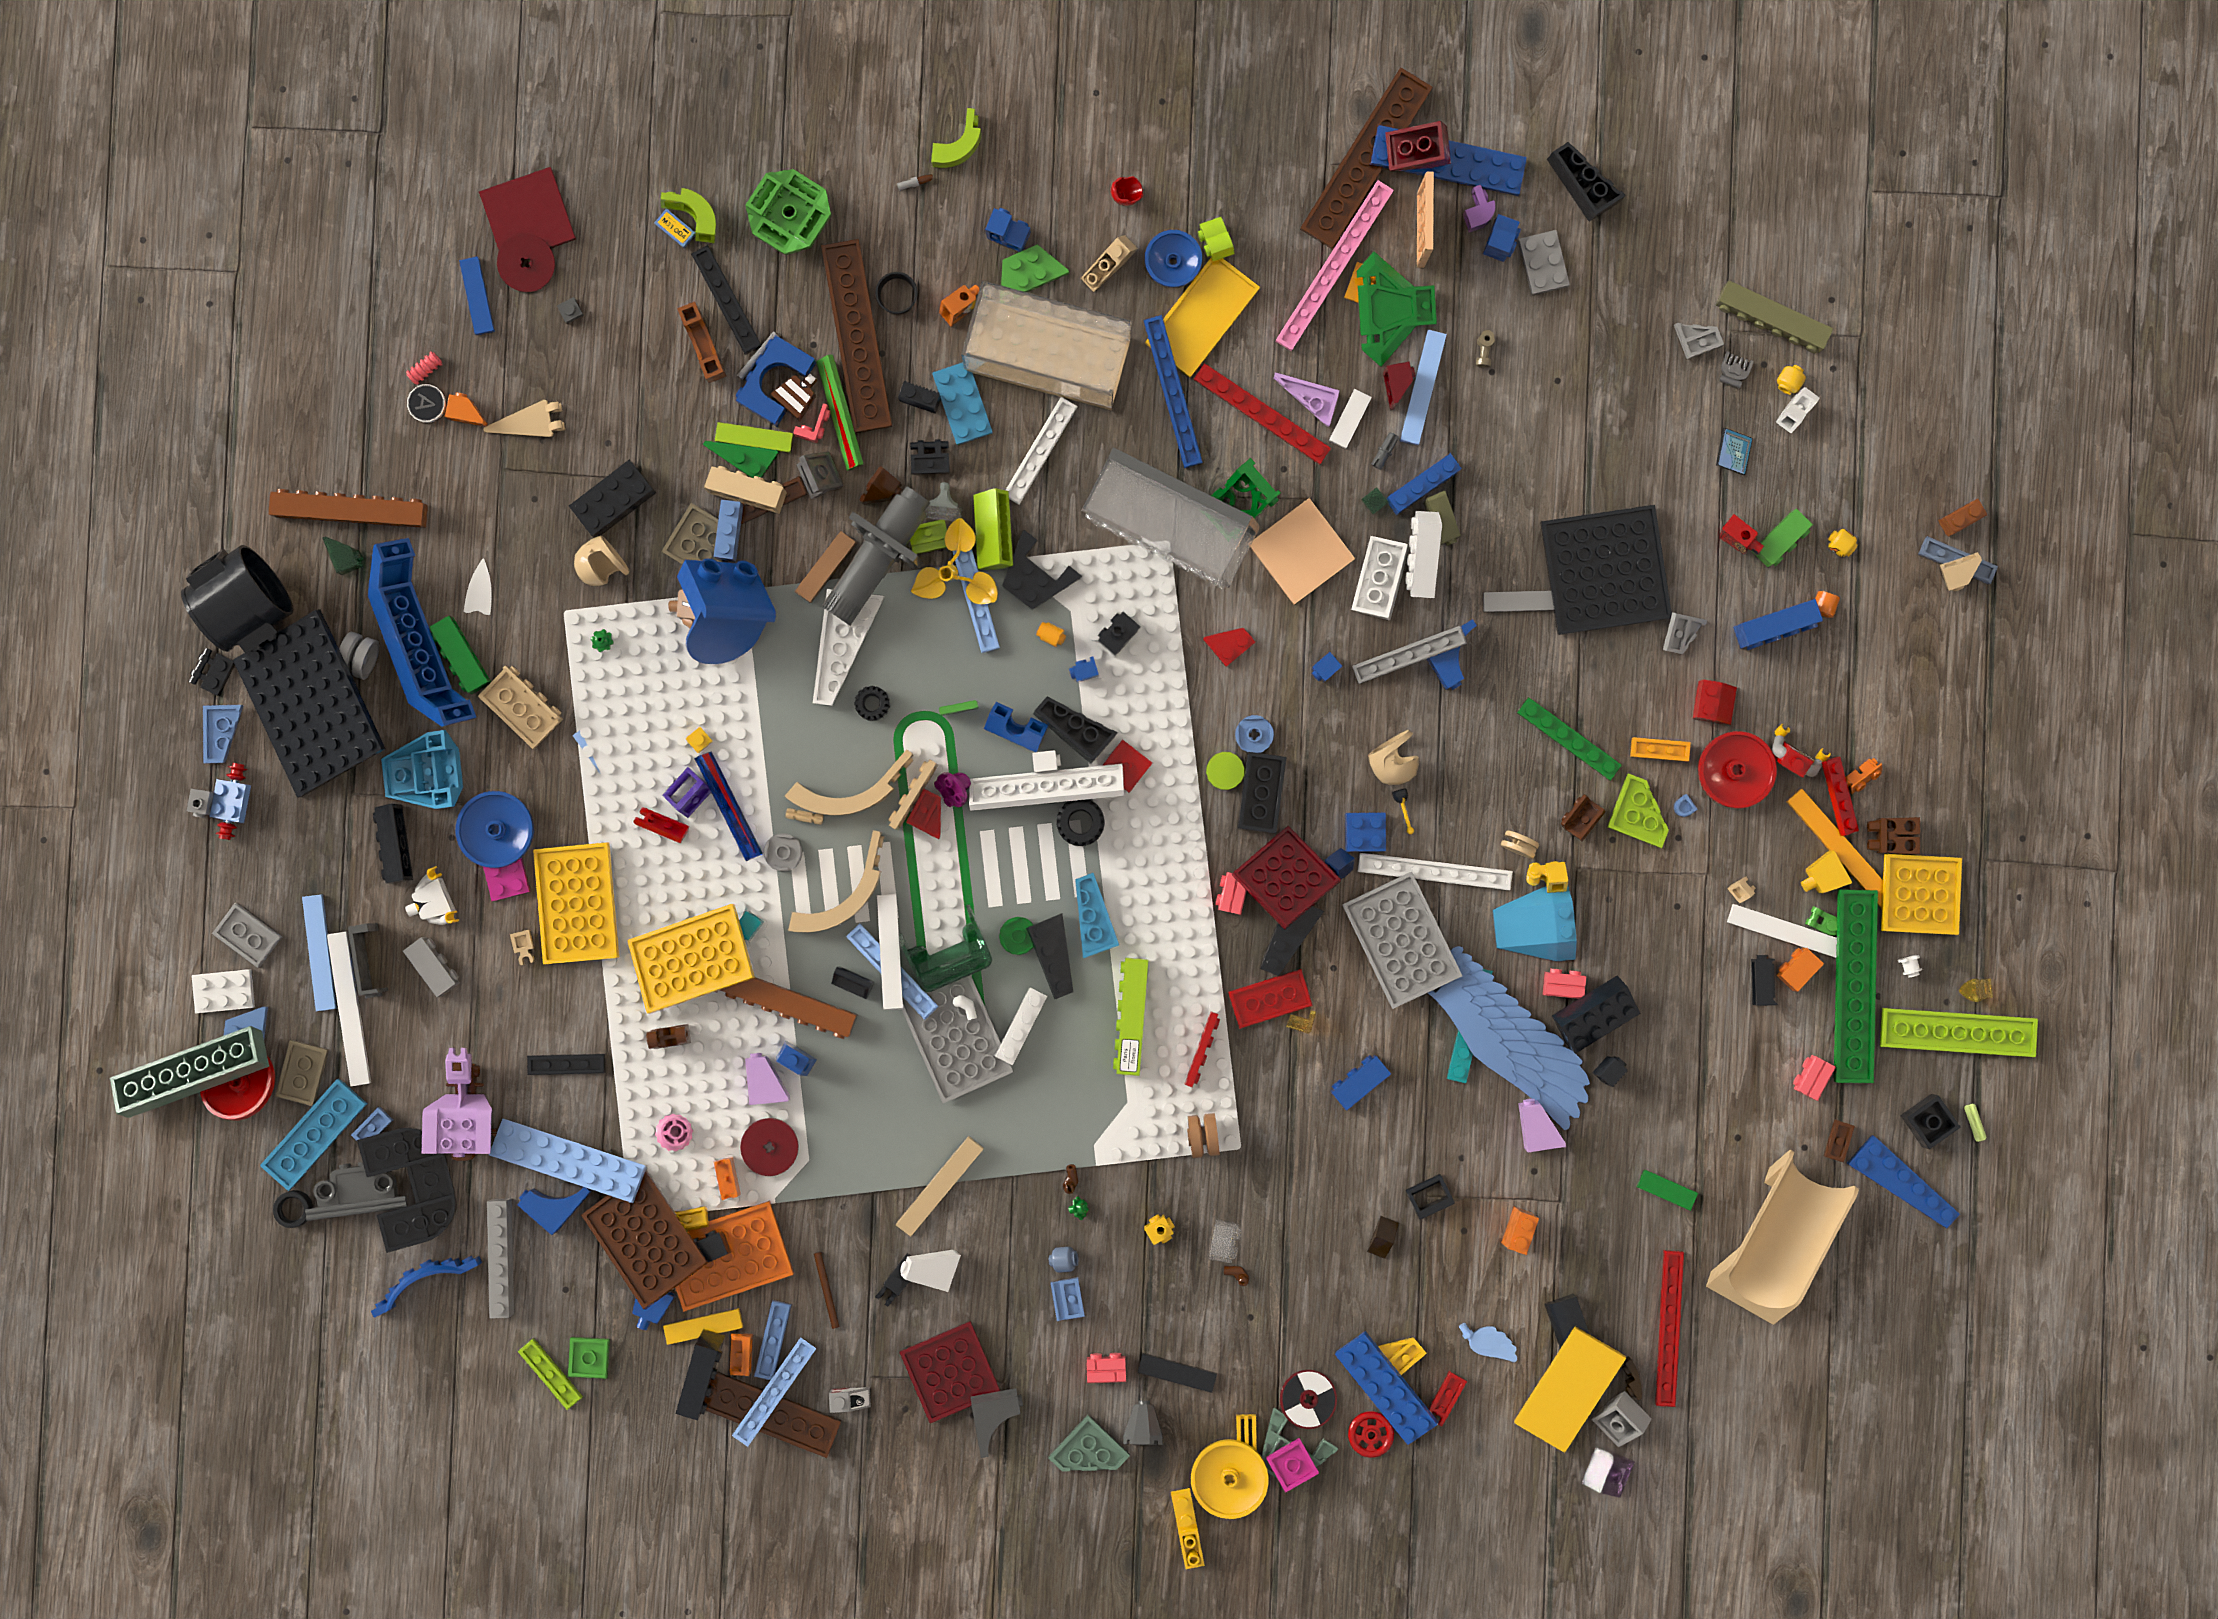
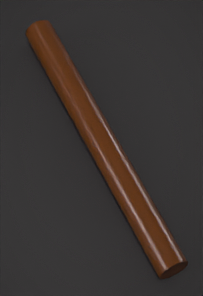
M821 1252L814 1253V1258L832 1329L840 1326Z

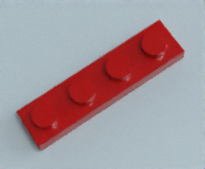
M1834 757L1821 762L1840 836H1846L1859 831L1841 757Z
M1210 1011L1185 1081V1085L1193 1087V1084H1198L1201 1073H1198L1200 1065L1204 1066L1206 1062V1048L1211 1047L1214 1039L1211 1036L1213 1029L1217 1030L1220 1019L1217 1018L1218 1014Z

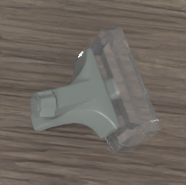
M942 482L940 485L941 492L938 497L929 501L930 504L925 510L927 514L925 518L951 521L962 518L963 508L952 500L949 484Z

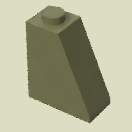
M1442 491L1428 497L1423 505L1426 512H1439L1442 522L1440 545L1446 543V546H1450L1456 543V539L1461 535L1446 491Z

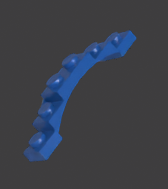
M470 1256L461 1262L459 1258L455 1260L448 1258L441 1262L440 1265L438 1260L432 1262L429 1259L420 1264V1269L415 1271L412 1268L404 1272V1277L399 1279L400 1283L389 1288L390 1293L385 1295L386 1299L375 1304L376 1308L371 1313L375 1318L396 1307L395 1300L418 1279L439 1273L462 1274L480 1265L482 1261L479 1256L474 1259Z

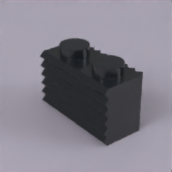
M904 381L898 399L905 404L936 414L941 396L939 392H932V389H925L921 385L918 386L917 384L914 385V383L911 384Z
M1607 1056L1592 1073L1605 1085L1614 1087V1084H1617V1081H1620V1078L1627 1073L1625 1068L1627 1064L1619 1057Z

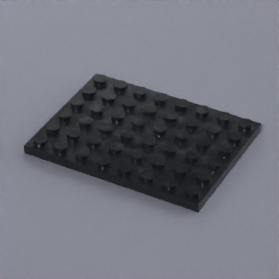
M321 609L314 610L281 630L272 641L268 642L265 640L261 643L262 647L257 651H249L233 659L297 798L303 797L386 749Z

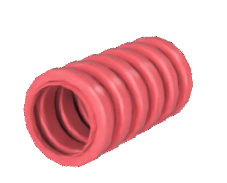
M429 352V356L426 355L424 360L421 359L420 363H416L415 367L412 366L410 371H406L407 376L414 384L418 385L420 380L423 381L424 377H428L429 373H433L432 370H437V366H442V361L434 352Z

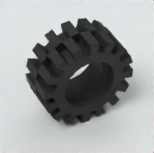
M877 686L864 687L855 697L854 705L856 711L862 718L868 721L882 719L885 714L887 715L888 709H890V699L887 693ZM870 696L877 697L880 702L878 709L870 711L865 707V701Z

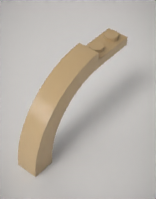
M906 749L874 786L855 796L846 798L824 797L813 793L799 782H796L785 797L801 808L819 814L849 815L858 813L880 803L894 790L889 783L891 781L895 783L901 776L899 772L903 767L907 769L914 761L912 759L914 755Z
M873 830L864 873L855 891L843 903L828 911L815 914L792 912L788 931L816 932L830 929L849 920L865 906L874 893L882 872L874 870L875 866L878 867L880 862L878 850L879 847H883L884 843L882 832Z

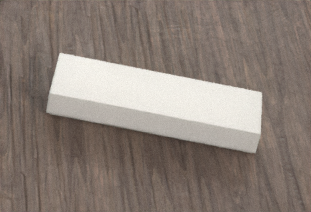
M1354 389L1329 439L1330 442L1344 449L1347 448L1372 397Z

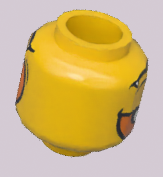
M1841 529L1838 532L1834 530L1828 538L1830 541L1828 548L1840 557H1849L1858 546L1856 544L1857 538L1846 529Z

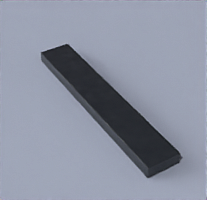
M707 245L693 252L691 255L744 354L747 355L760 348L762 345L709 246Z

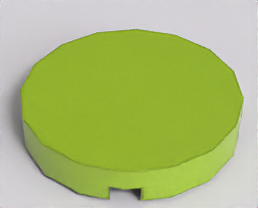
M1221 752L1215 754L1209 760L1206 774L1209 782L1214 787L1220 790H1229L1241 783L1244 777V766L1237 755L1231 752Z

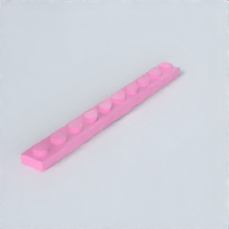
M1377 180L1275 342L1292 352L1392 195L1393 189Z

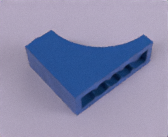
M1473 619L1462 625L1464 635L1466 636L1477 625ZM1460 647L1427 659L1445 690L1448 688L1454 690L1462 685L1460 681L1464 677L1459 666Z
M583 1187L579 1192L568 1197H551L533 1188L530 1191L525 1190L519 1197L521 1201L517 1205L547 1232L553 1235L593 1190Z

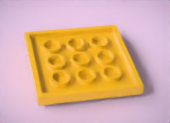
M1884 854L1881 931L1959 935L1962 858Z

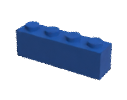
M1450 453L1388 496L1386 502L1397 516L1456 475L1462 468Z

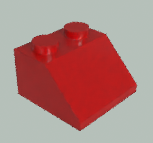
M1705 679L1698 681L1692 719L1731 725L1737 687Z

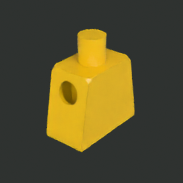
M1833 850L1826 852L1806 868L1809 878L1802 881L1801 885L1806 892L1815 888L1818 893H1825L1851 884L1852 881L1836 852Z

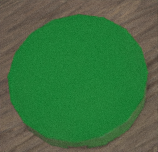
M1014 917L1007 920L1002 925L999 934L1000 943L1003 948L1015 955L1026 954L1034 947L1026 928L1034 924L1024 917Z

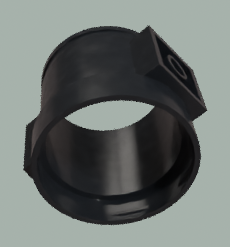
M240 545L229 554L225 549H222L192 569L186 578L190 586L185 587L181 591L183 604L193 622L210 642L226 652L232 650L236 645H239L245 654L249 651H257L262 647V642L265 640L270 642L278 636L277 633L281 631L282 621L293 614L292 601L280 579L264 559L246 545Z

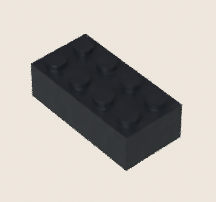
M629 459L575 500L569 507L590 535L596 538L655 495L656 491Z
M1254 752L1247 753L1237 829L1276 834L1287 757Z
M1617 975L1553 1014L1552 1017L1565 1043L1576 1054L1641 1013L1628 986Z

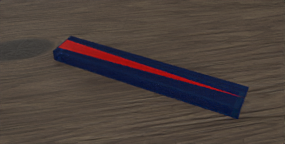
M712 751L694 758L745 860L749 861L762 855L763 853Z

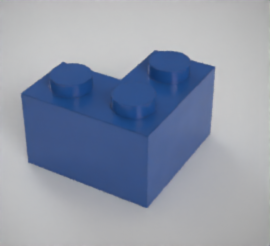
M999 208V210L993 209L985 228L987 239L1018 252L1024 250L1031 233L1027 223L1018 220V222L1013 221L1010 212L1003 208Z
M1498 214L1483 255L1502 262L1507 257H1511L1517 245V242L1514 240H1517L1521 230L1518 228L1520 222Z

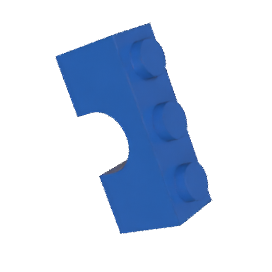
M995 702L984 729L1037 752L1048 725L1034 718H1030L1026 725L1017 724L1012 719L1013 709Z

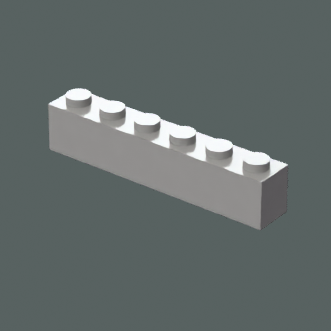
M512 1198L491 1199L487 1201L489 1317L509 1318L514 1315Z

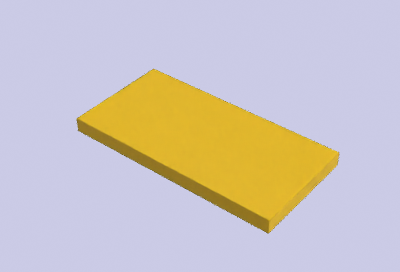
M1210 258L1163 319L1176 368L1189 378L1196 372L1260 289V286L1223 258L1212 261ZM1147 339L1145 344L1151 348L1149 339Z
M1575 1326L1515 1418L1514 1423L1565 1453L1624 1363L1626 1356Z

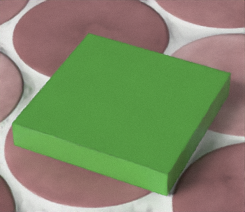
M571 1337L568 1377L607 1379L610 1339Z

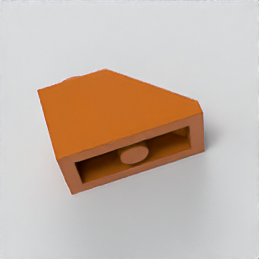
M449 394L445 413L447 419L478 426H487L488 423L473 401L467 398L466 394Z

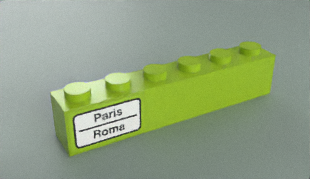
M1125 958V962L1121 961L1120 973H1124V980L1119 982V992L1123 993L1122 1000H1118L1117 1011L1121 1012V1019L1116 1021V1031H1120L1119 1039L1115 1038L1114 1050H1118V1058H1114L1113 1069L1117 1070L1116 1074L1140 1076L1148 959Z

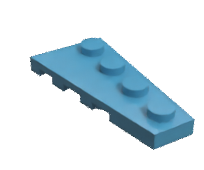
M1094 873L1075 879L1083 958L1119 946Z

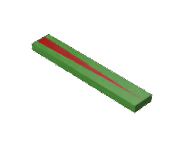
M827 355L816 362L846 470H853L863 465V460L833 355Z

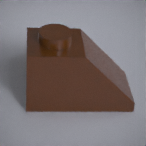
M880 466L866 486L867 494L863 493L859 500L864 505L891 501L896 494L901 493L902 489L900 487L902 484Z

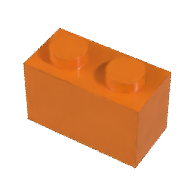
M1804 947L1796 949L1791 955L1793 958L1788 963H1783L1778 969L1780 972L1776 975L1792 991L1796 992L1824 964L1808 948Z

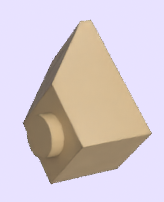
M1978 552L1940 565L1949 591L1961 590L1965 585L1969 584L1982 561Z

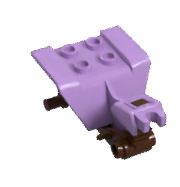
M449 1048L445 1060L448 1083L445 1085L447 1087H455V1094H445L424 1108L422 1115V1154L452 1153V1158L455 1161H468L473 1159L476 1154H491V1136H496L497 1134L491 1132H497L498 1129L491 1128L492 1108L485 1095L476 1094V1087H483L484 1084L477 1083V1077L480 1076V1066L471 1063L472 1055L467 1054V1048H461L459 1056L455 1054V1048ZM467 1084H470L468 1090H470L471 1092H467Z

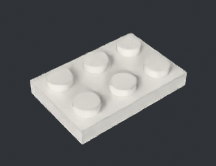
M251 969L192 975L195 1013L255 1007Z

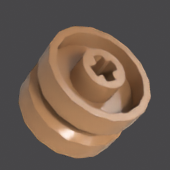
M1215 1113L1204 1114V1126L1202 1127L1198 1115L1187 1116L1189 1127L1187 1128L1192 1158L1203 1157V1145L1207 1146L1209 1156L1220 1155Z

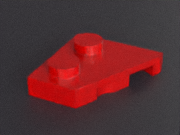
M1244 628L1203 638V641L1225 667L1255 643Z
M923 789L906 823L940 839L941 797Z

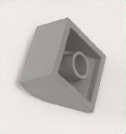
M1624 1391L1613 1397L1591 1420L1620 1447L1644 1434L1651 1418Z

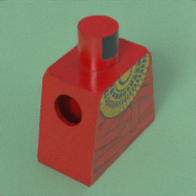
M1735 514L1732 515L1721 530L1719 538L1743 554L1751 550L1756 555H1759L1764 548V545L1756 540L1759 533Z

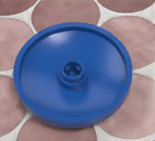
M488 791L478 794L463 806L456 821V839L461 851L472 862L488 868H502L517 862L528 851L533 840L534 823L530 811L517 797L505 792Z

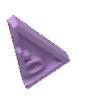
M1275 372L1274 379L1325 426L1329 427L1340 390Z

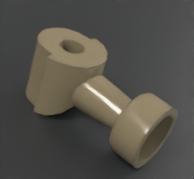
M1490 330L1483 331L1477 339V344L1480 346V357L1476 359L1477 367H1491V359L1488 356L1490 347L1494 344L1495 339L1493 332Z

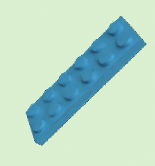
M336 1079L260 1166L287 1191H290L364 1109L367 1103L341 1079Z

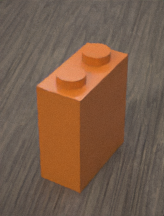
M1514 1206L1501 1243L1510 1250L1527 1255L1539 1218L1532 1212Z

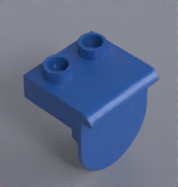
M709 558L702 561H684L677 578L695 616V620L686 637V648L689 655L694 660L704 664H722L744 655L755 645L766 623L775 622L776 618L775 608L762 583L757 568L754 564L747 561L728 563L717 562Z

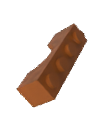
M694 301L677 308L683 325L692 341L706 380L712 383L726 377L727 375L696 302Z

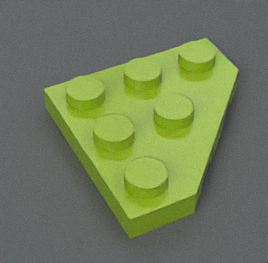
M1627 774L1607 828L1662 848L1669 829L1661 816V811L1655 798H1653L1647 780Z

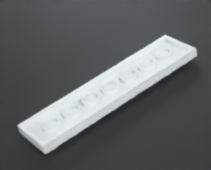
M1115 764L970 779L969 807L970 811L1124 796L1123 765Z

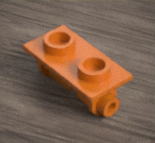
M1875 758L1868 759L1859 766L1862 774H1859L1855 769L1846 776L1848 787L1851 786V794L1863 790L1867 785L1866 783L1871 779L1876 780L1882 774V763L1878 765Z

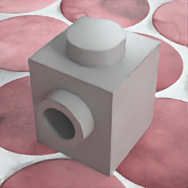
M191 789L187 811L193 812L195 817L205 818V815H210L214 792Z

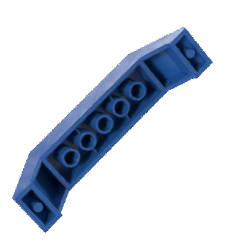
M409 538L375 544L372 553L368 598L408 703L441 727L475 719L476 714L470 699L466 700L451 688L411 582L415 553Z

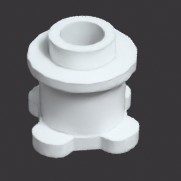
M1912 955L1898 960V963L1901 962L1903 965V975H1908V978L1920 975L1919 971L1922 968L1919 967L1917 960L1920 958L1919 955Z

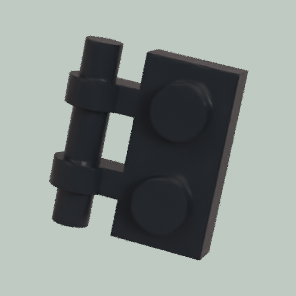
M935 439V441L924 442V440L910 442V449L918 450V454L911 455V474L950 473L949 453H941V449L949 448V441ZM924 449H935V454H924Z
M205 647L203 653H200L198 657L199 661L195 669H192L190 673L191 677L188 682L196 685L198 679H201L203 682L200 688L220 696L235 664L233 660L219 653L216 654L214 659L210 658L212 650ZM206 663L210 664L211 666L207 674H203L202 671Z

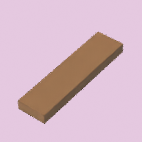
M840 531L797 587L795 593L809 603H812L857 544L856 541Z

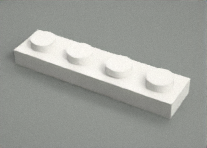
M1031 987L1028 989L995 1055L996 1058L1010 1065L1014 1064L1047 998L1046 995Z

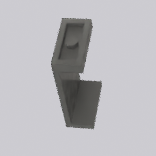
M378 923L348 927L358 995H365V999L383 996L382 992L388 991V987L372 989L364 933L379 931Z

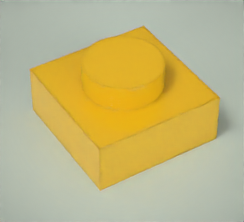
M700 726L686 738L687 742L698 754L713 742Z

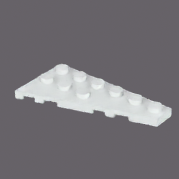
M827 589L826 599L831 593V589ZM871 595L851 626L824 609L813 704L833 706L885 596Z

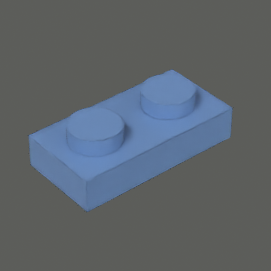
M378 1107L351 1136L357 1141L381 1134L393 1119L381 1107Z

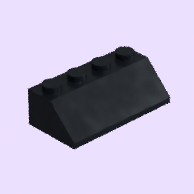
M391 803L375 807L373 820L377 824L378 829L376 831V840L378 843L380 842L381 850H379L378 854L380 861L383 863V869L381 870L382 879L385 880L386 884L412 881L413 873L403 806Z

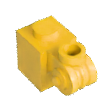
M1553 861L1546 863V865H1540V863L1530 864L1526 876L1527 883L1536 886L1540 883V880H1543L1546 883L1547 893L1566 892L1568 876L1565 862Z

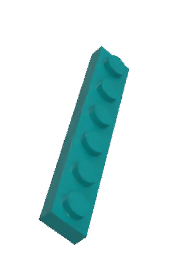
M1483 969V970H1482V971L1487 972V973H1489V974H1492V972H1493V971L1486 970V969ZM1459 1030L1457 1031L1447 1079L1466 1083L1473 1054Z

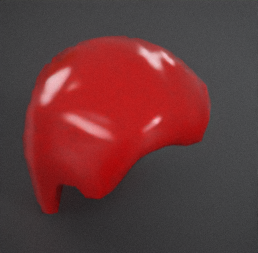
M1134 176L1120 177L1112 183L1111 196L1119 205H1133L1143 197L1142 185Z

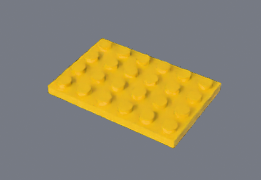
M609 842L534 849L543 964L618 958L619 948Z
M729 904L627 940L647 1014L755 978L735 904Z

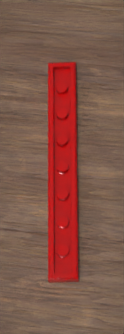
M1663 1250L1655 1394L1656 1406L1676 1407L1684 1264L1683 1251Z

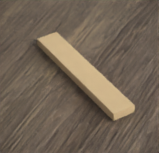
M968 1136L897 1221L896 1226L911 1237L982 1152L984 1147Z

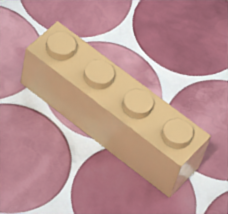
M718 466V468L711 467L704 486L709 494L780 514L787 494L784 487H782L783 485L778 482L772 481V483H768L763 478L754 476V478L747 477L745 473L740 471L733 473L722 466Z

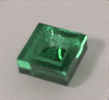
M1377 487L1361 499L1372 515L1388 504L1387 499Z

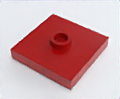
M1122 739L1102 766L1122 764L1124 790L1130 793L1152 765V762Z

